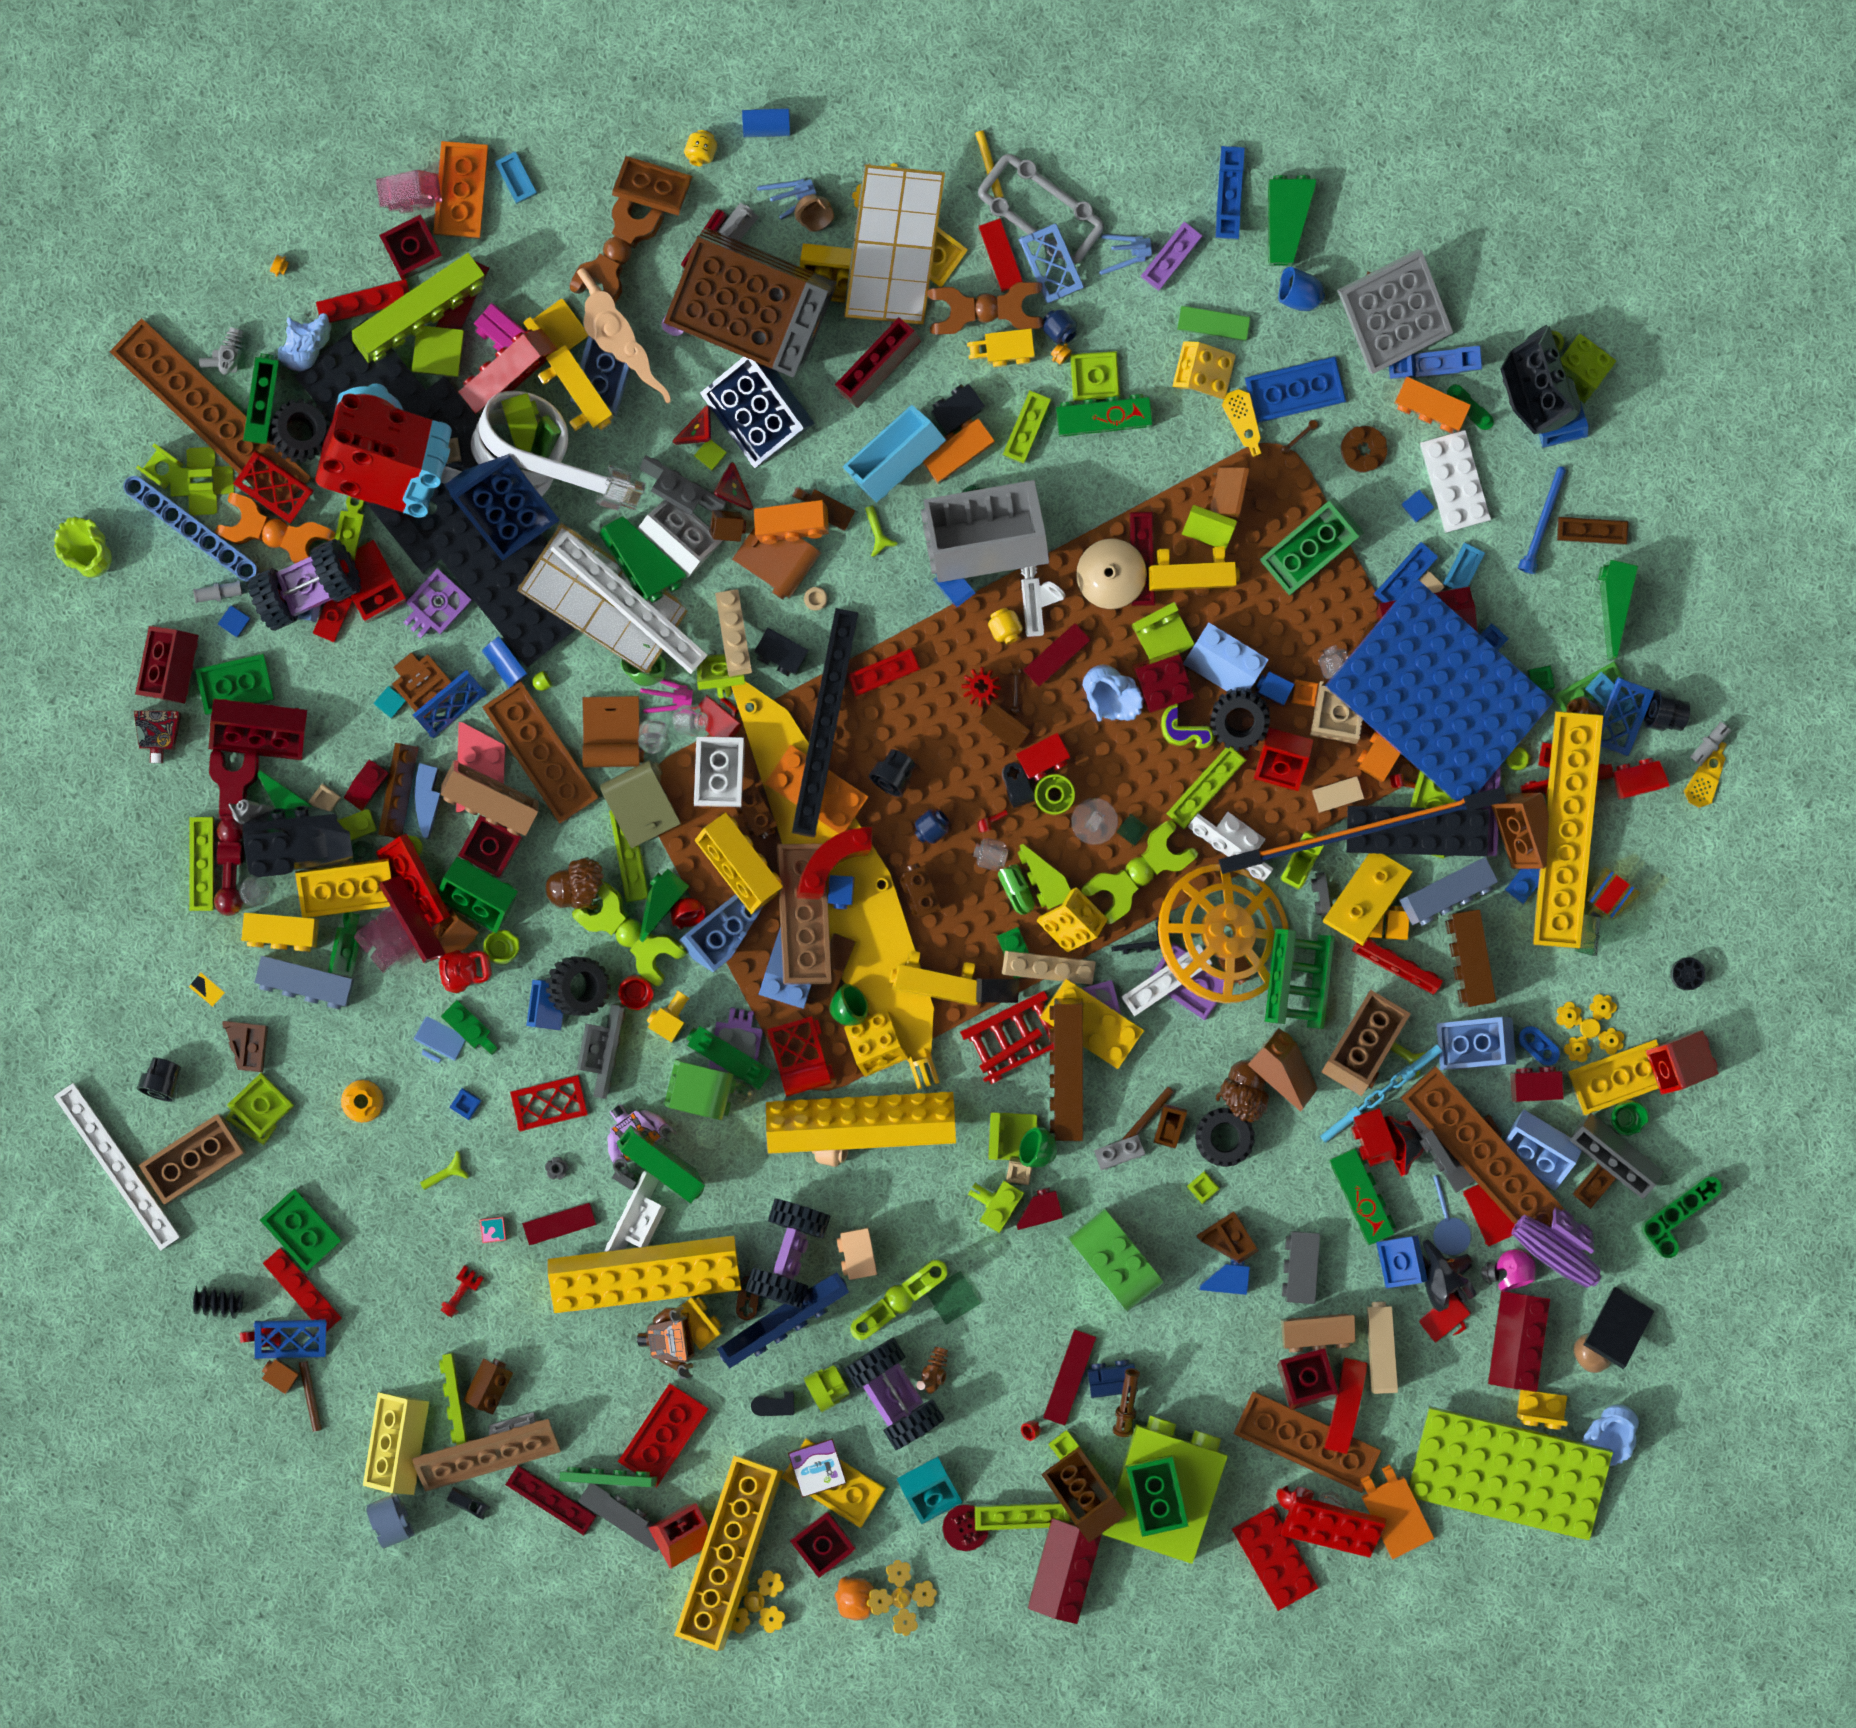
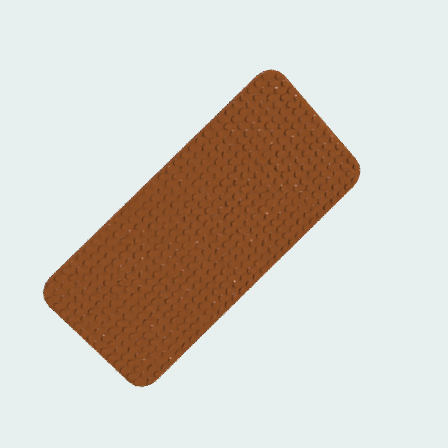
M1262 442L1258 444L1261 454L1253 457L1249 447L1243 448L1049 552V563L1036 565L1037 573L1034 575V579L1039 578L1040 586L1048 581L1054 583L1065 593L1066 597L1063 600L1041 607L1044 634L1042 636L1027 637L1023 593L1021 589V580L1025 579V576L1021 574L1023 571L1019 568L976 591L974 595L960 606L956 607L952 604L849 659L847 674L912 648L921 669L857 697L846 674L828 767L829 771L869 797L855 818L861 827H872V845L891 874L915 951L920 952L919 963L921 969L961 977L963 964L968 962L975 964L972 980L1014 979V976L1002 974L1004 953L996 936L1016 927L1019 928L1029 953L1083 959L1159 917L1162 903L1167 893L1184 875L1199 867L1219 864L1218 859L1228 857L1221 851L1216 850L1202 837L1197 836L1188 828V825L1182 829L1174 822L1176 829L1167 838L1166 842L1168 851L1172 854H1178L1187 848H1193L1198 852L1197 857L1181 871L1163 870L1158 874H1154L1153 880L1149 884L1138 887V890L1133 893L1129 912L1112 924L1105 923L1096 939L1066 952L1037 922L1039 916L1061 905L1050 910L1046 906L1041 907L1036 896L1040 891L1037 885H1031L1027 873L1031 871L1027 863L1022 864L1017 852L1021 850L1019 846L1024 844L1065 877L1070 890L1077 887L1081 891L1082 887L1099 873L1117 874L1121 870L1125 871L1126 865L1130 860L1142 857L1141 854L1146 851L1149 834L1164 822L1172 820L1166 813L1226 748L1224 747V742L1219 743L1217 741L1216 735L1213 743L1205 749L1195 748V740L1185 746L1169 744L1163 737L1161 729V718L1168 707L1149 713L1145 702L1143 703V708L1140 709L1141 714L1136 715L1134 720L1115 719L1112 721L1102 717V721H1097V716L1091 710L1087 694L1083 688V679L1088 671L1097 665H1109L1115 668L1120 675L1134 679L1136 686L1139 687L1132 665L1149 660L1132 627L1133 623L1175 602L1179 610L1178 614L1194 645L1207 624L1211 623L1269 659L1250 688L1253 694L1259 692L1260 689L1256 685L1262 675L1267 676L1268 672L1293 684L1295 680L1314 683L1323 681L1322 686H1325L1347 660V655L1349 657L1354 652L1367 623L1372 622L1374 626L1378 623L1376 613L1381 601L1374 595L1375 590L1351 545L1291 595L1284 590L1260 561L1264 555L1327 503L1310 469L1296 452L1290 450L1288 454H1282L1280 449L1283 445ZM1219 468H1249L1240 515L1236 520V526L1225 550V562H1235V567L1239 568L1240 580L1236 582V586L1228 588L1155 591V606H1132L1130 603L1118 609L1101 608L1085 598L1078 586L1076 575L1081 556L1091 545L1105 539H1119L1130 544V512H1153L1154 565H1158L1157 550L1169 549V565L1214 563L1213 548L1215 546L1182 535L1192 506L1196 505L1205 509L1207 497L1213 495L1214 487H1210L1213 473H1217ZM1109 568L1106 570L1105 574L1107 577L1113 575V569ZM1003 608L1013 610L1023 627L1022 632L1018 635L1019 639L1008 645L1005 642H997L988 626L991 619L990 616ZM1076 623L1090 641L1038 688L1023 669L1069 627ZM1193 647L1180 653L1183 663ZM1184 665L1194 698L1177 704V726H1209L1212 729L1211 714L1213 706L1219 700V696L1227 694V691ZM1018 666L1021 669V674L1018 678L1017 699L1019 713L1012 715L1010 713V709L1013 706L1014 675L1012 674V669ZM980 667H984V675H987L990 669L993 670L990 679L998 676L999 681L993 683V685H1000L1001 690H993L999 697L994 699L992 696H989L991 702L995 703L1030 730V733L1016 751L978 723L991 705H988L985 699H983L982 707L978 706L979 699H976L974 704L971 705L969 702L973 696L970 695L964 698L963 694L970 691V689H962L961 685L970 684V682L964 679V676L968 675L973 679L972 669H975L977 675H980ZM822 674L774 699L776 703L789 711L808 743ZM978 681L979 684L974 686L979 690V693H984V689L988 690V686L984 685V681ZM1293 686L1283 707L1262 696L1260 698L1266 701V706L1269 708L1270 728L1313 740L1310 758L1299 791L1253 779L1264 742L1263 739V741L1258 742L1256 747L1249 746V750L1244 751V748H1239L1237 752L1246 761L1198 814L1217 827L1226 813H1231L1265 838V841L1259 848V851H1265L1299 842L1305 831L1316 834L1347 817V806H1368L1400 789L1401 787H1391V775L1403 773L1404 781L1413 782L1418 778L1420 770L1402 754L1399 755L1383 782L1358 768L1360 762L1357 760L1364 749L1368 751L1371 747L1372 742L1369 740L1375 730L1363 720L1361 722L1360 739L1357 744L1310 736L1315 707L1293 704ZM1235 708L1226 717L1229 726L1235 730H1247L1254 724L1253 714L1245 708ZM740 717L737 720L742 725L734 737L744 738L745 743L743 790L755 785L774 819L743 721ZM1058 732L1070 755V759L1066 760L1068 765L1055 770L1053 767L1047 770L1046 773L1047 776L1052 774L1064 776L1072 783L1075 791L1073 804L1066 812L1059 815H1050L1043 812L1037 806L1036 801L1013 809L1002 777V769L1009 763L1020 764L1015 756L1017 753ZM696 742L669 755L659 763L663 773L660 775V783L681 824L658 836L679 876L689 885L687 891L691 898L699 900L705 907L706 918L734 896L735 892L695 842L703 828L726 812L729 817L732 816L736 820L741 833L750 838L753 843L752 847L757 854L760 853L766 859L767 867L771 872H775L777 875V845L782 844L777 827L774 828L775 833L765 839L762 836L757 838L755 833L750 835L744 825L748 820L744 813L739 815L735 807L694 806ZM891 749L906 754L916 763V768L909 779L911 784L902 797H895L886 793L869 778V774L875 764L879 761L883 762ZM1009 767L1010 772L1007 773V776L1012 777L1014 780L1017 779L1018 769L1014 770L1012 767ZM1357 776L1364 799L1324 812H1318L1312 790ZM1033 778L1028 780L1034 795L1036 786L1041 779L1034 781ZM1052 788L1048 791V797L1051 801H1058L1061 798V792L1057 788ZM929 809L941 810L950 821L948 825L949 832L935 844L927 841L923 843L915 834L917 831L915 827L916 820ZM1004 810L1007 811V816L990 823L992 830L979 832L977 826L979 820L994 816ZM919 863L920 867L925 865L941 907L940 911L919 918L918 914L913 915L908 903L912 901L910 892L905 893L900 882L901 879H904L903 873L907 872L906 867ZM1014 864L1019 865L1035 903L1034 909L1026 915H1021L1015 911L998 877V872L1001 869ZM1220 871L1203 873L1188 883L1200 892L1206 887L1222 883ZM1230 872L1231 879L1239 875V873ZM880 880L878 882V888L884 889L886 887V882L884 880ZM1101 890L1092 896H1086L1103 915L1113 905V897L1107 890ZM1181 890L1172 904L1171 911L1191 901L1192 898ZM778 892L771 901L763 906L735 953L726 963L748 1005L754 1011V1016L761 1029H763V1033L771 1048L772 1045L767 1029L811 1016L813 1021H819L822 1034H818L826 1066L831 1064L835 1078L831 1079L832 1084L811 1090L830 1091L846 1086L864 1076L856 1064L844 1029L845 1025L840 1024L831 1016L830 1007L807 998L805 1008L803 1009L759 995L781 927ZM841 978V981H840L839 986H838V988H837V991H838V989H840L844 984H846V983L842 980V978ZM1017 978L1019 979V992L1044 979ZM931 997L934 1006L932 1039L999 1003L978 1002L977 1005L971 1006ZM810 1024L800 1025L795 1034L807 1040L811 1033ZM795 1027L790 1028V1029H787V1030L793 1032V1030H794ZM784 1031L773 1033L775 1042L785 1046L790 1034ZM812 1036L810 1042L815 1044L814 1038ZM793 1037L787 1048L799 1054L805 1042ZM807 1045L802 1057L813 1060L819 1058L816 1048ZM777 1047V1048H778L779 1055H780V1053H781V1051H782L783 1049ZM785 1051L781 1058L783 1068L792 1066L797 1057ZM800 1059L797 1064L802 1063V1062H805V1061H803V1060Z

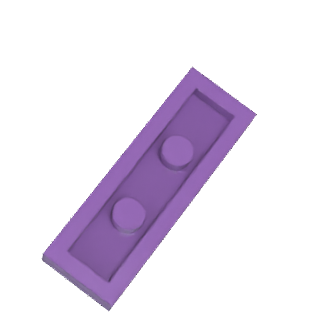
M1183 222L1140 277L1159 292L1202 238V235L1186 222Z

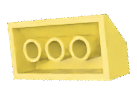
M378 1392L363 1486L390 1493L414 1495L417 1472L412 1458L421 1455L429 1401Z

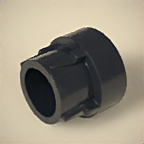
M1659 689L1654 690L1655 692L1644 717L1645 726L1658 731H1665L1666 729L1684 730L1690 716L1689 702L1675 699L1673 693Z
M891 749L883 762L879 761L875 764L869 774V778L886 793L895 797H902L911 784L909 779L916 768V763L906 754Z
M153 1057L147 1073L141 1074L137 1090L161 1101L174 1102L180 1087L176 1082L181 1067L169 1060Z

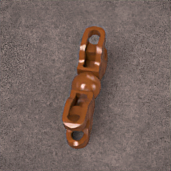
M618 198L612 208V218L615 227L611 233L614 237L609 238L604 243L603 255L599 253L595 260L585 262L578 267L570 282V291L581 294L587 288L577 273L579 269L585 267L594 282L601 283L603 291L607 292L616 304L622 294L620 274L623 268L620 265L625 264L630 259L632 248L635 249L639 242L655 237L663 223L664 211L653 208L645 218L634 219L631 216V211L635 202Z
M1018 282L1010 287L1004 295H997L995 297L992 294L984 293L978 295L975 299L974 297L962 295L954 287L931 288L927 290L928 297L932 300L947 302L951 312L945 321L933 323L930 326V333L955 334L967 322L975 321L976 319L983 323H989L997 318L1010 321L1014 327L1020 330L1042 328L1044 320L1039 316L1026 315L1021 307L1022 300L1026 296L1041 292L1042 283Z

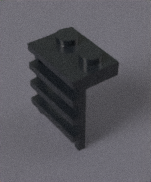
M1159 917L1155 918L1158 941L1111 947L1112 952L1121 951L1122 955H1127L1128 950L1135 949V953H1141L1142 948L1149 947V952L1156 951V946H1160L1158 936Z

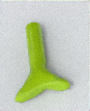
M874 505L866 507L865 510L875 536L874 549L871 553V556L874 557L885 546L894 547L898 545V542L884 536Z
M1396 1042L1390 1048L1391 1051L1407 1060L1410 1065L1428 1052L1411 1053ZM1421 1069L1416 1072V1078L1419 1077Z
M456 1151L448 1167L421 1181L422 1188L426 1190L451 1175L468 1179L467 1172L461 1168L460 1152Z

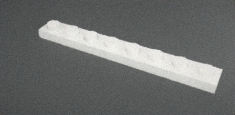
M568 531L552 546L551 551L690 674L708 656Z
M72 1083L56 1094L54 1098L159 1250H163L179 1239L181 1236L75 1083Z

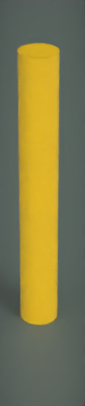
M984 130L976 132L975 135L987 174H989L995 165ZM997 178L991 186L994 197L1004 198L999 179Z

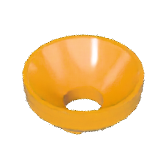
M358 1080L346 1087L342 1094L341 1105L344 1113L351 1120L361 1123L369 1122L381 1113L384 1105V1096L375 1083L367 1080ZM359 1094H363L368 1098L367 1106L362 1109L358 1108L354 1103L355 1097Z

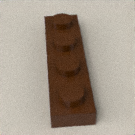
M395 743L378 835L398 838L403 835L419 747L402 743Z

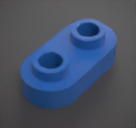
M1528 1026L1519 1032V1044L1540 1064L1550 1066L1558 1061L1560 1057L1558 1047L1538 1028ZM1529 1033L1534 1036V1040L1531 1043L1526 1041V1035ZM1546 1049L1551 1051V1057L1548 1059L1543 1056V1052Z

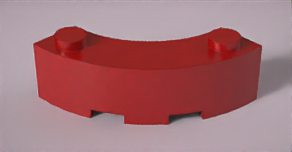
M872 827L854 828L841 832L822 844L810 858L801 874L796 898L820 900L824 894L827 877L836 865L853 857L868 856L872 848Z

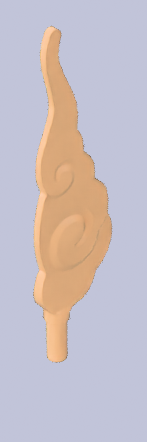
M585 267L579 269L577 273L590 293L585 302V331L597 342L603 351L613 353L617 360L626 363L631 369L635 370L641 380L663 395L665 402L669 404L671 400L668 391L653 377L645 350L636 342L629 323L615 308L612 297L596 285Z

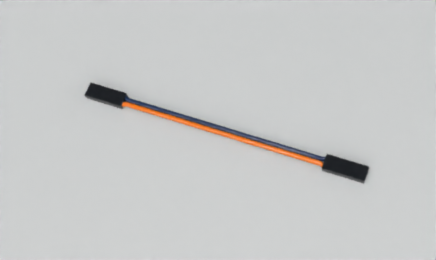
M1499 787L1464 796L1462 800L1265 851L1257 849L1218 859L1222 874L1260 865L1264 860L1459 810L1471 811L1503 803L1507 799L1504 787Z

